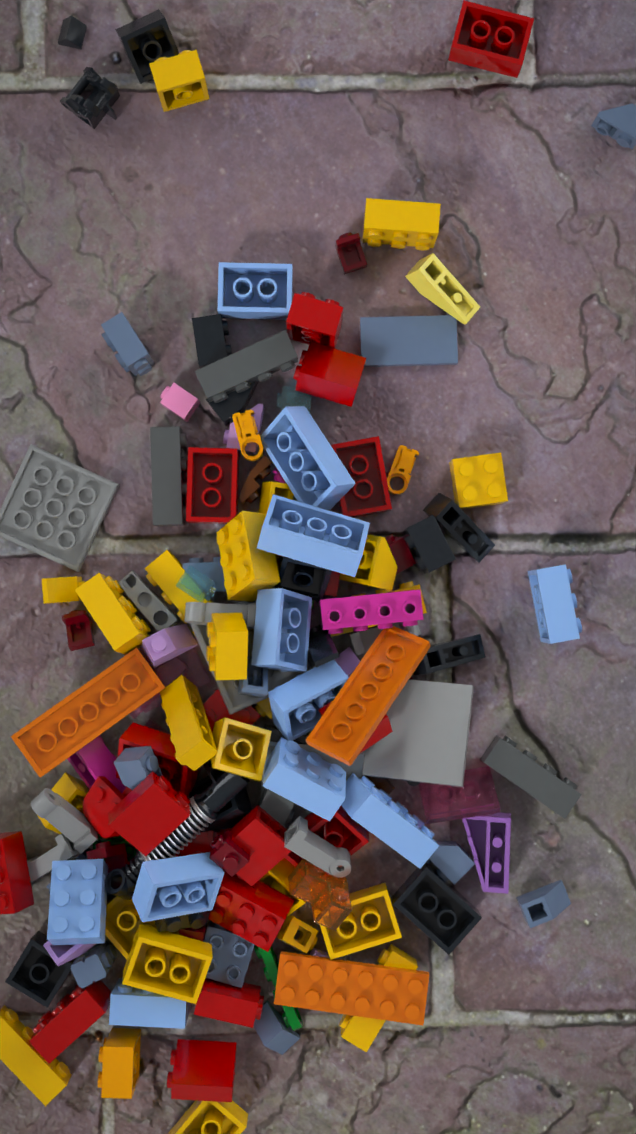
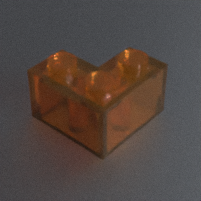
M304 858L288 876L290 895L312 904L314 923L336 931L351 913L352 906L346 877H335Z

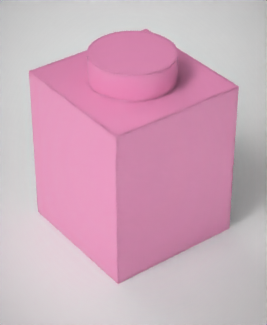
M173 383L171 387L167 386L160 396L162 406L185 422H188L200 404L198 398L176 383Z

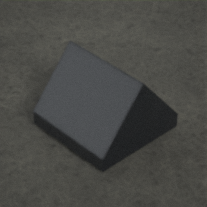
M72 15L64 19L58 45L82 50L87 26Z

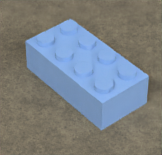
M305 406L285 407L262 433L261 440L264 449L298 502L330 511L356 484Z
M273 494L262 525L257 549L355 577L363 555L370 523Z
M352 773L346 781V799L341 806L353 820L421 869L439 847L438 843L433 839L435 834L424 825L425 823L418 816L409 814L408 810L398 801L395 803L384 790L375 788L374 783L367 777L359 778Z

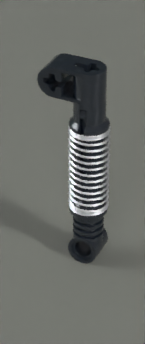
M211 759L204 763V768L213 783L201 794H195L190 798L191 815L147 856L137 849L134 858L125 864L124 867L110 871L105 880L106 891L125 900H131L142 862L176 857L180 850H184V846H188V842H192V838H196V834L200 835V830L204 831V826L208 827V823L215 821L218 817V812L250 783L249 779L212 768Z

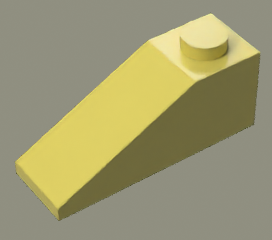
M434 253L420 259L405 276L421 295L464 325L468 323L480 308L477 302Z

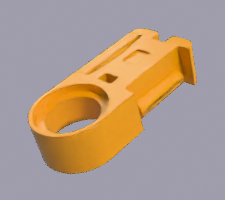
M246 410L245 413H235L232 416L241 453L249 461L260 459L264 452L255 418L251 416L255 414L253 410ZM252 442L258 444V454L255 456L247 455L245 452L247 444Z
M403 445L398 447L387 477L389 493L400 495L407 489L411 478L409 474H411L416 460L414 456H419L417 450L408 449ZM393 477H399L403 480L404 486L401 490L396 491L390 487V480Z

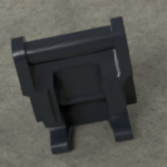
M86 67L83 70L84 75L66 98L62 97L60 103L91 128L95 129L106 114L114 120L117 119L115 111L111 107L118 100L120 94L115 83L108 81L105 77L102 79L93 68ZM91 84L94 91L85 100L80 95Z

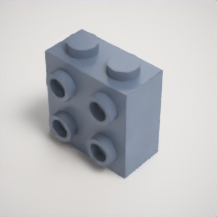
M123 312L101 324L105 331L101 334L113 352L118 351L115 357L126 372L131 371L134 376L138 374L142 376L152 370L151 366L155 362Z
M210 920L204 942L212 944L213 958L206 978L242 988L254 944Z

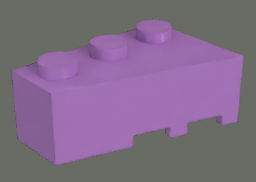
M462 810L461 818L465 826L483 892L508 894L511 813Z

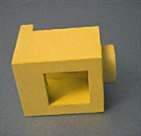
M289 915L286 917L276 938L307 954L309 950L314 948L317 942L316 935L318 930ZM297 930H299L300 937L295 939L294 936Z

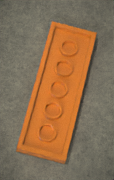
M395 626L383 629L306 738L307 744L351 766L430 649V641Z
M135 648L13 734L11 738L41 778L166 687L140 651Z
M281 951L274 1004L423 1026L429 972L341 959L330 960V958Z

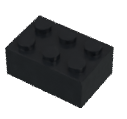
M427 863L421 869L417 868L391 897L393 905L448 955L482 919L479 910L448 882H445Z

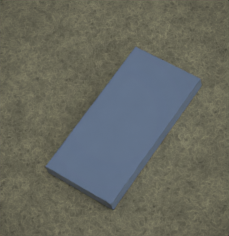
M451 315L360 317L361 356L366 358L364 367L458 364L457 319Z

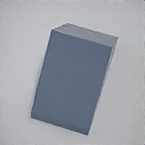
M247 656V679L239 680L238 694L264 697L268 693V669L251 665L252 656Z
M266 1001L263 1004L260 1020L255 1019L254 1028L265 1047L283 1055L300 1039V1035L293 1031L291 1027L287 1028L283 1017Z

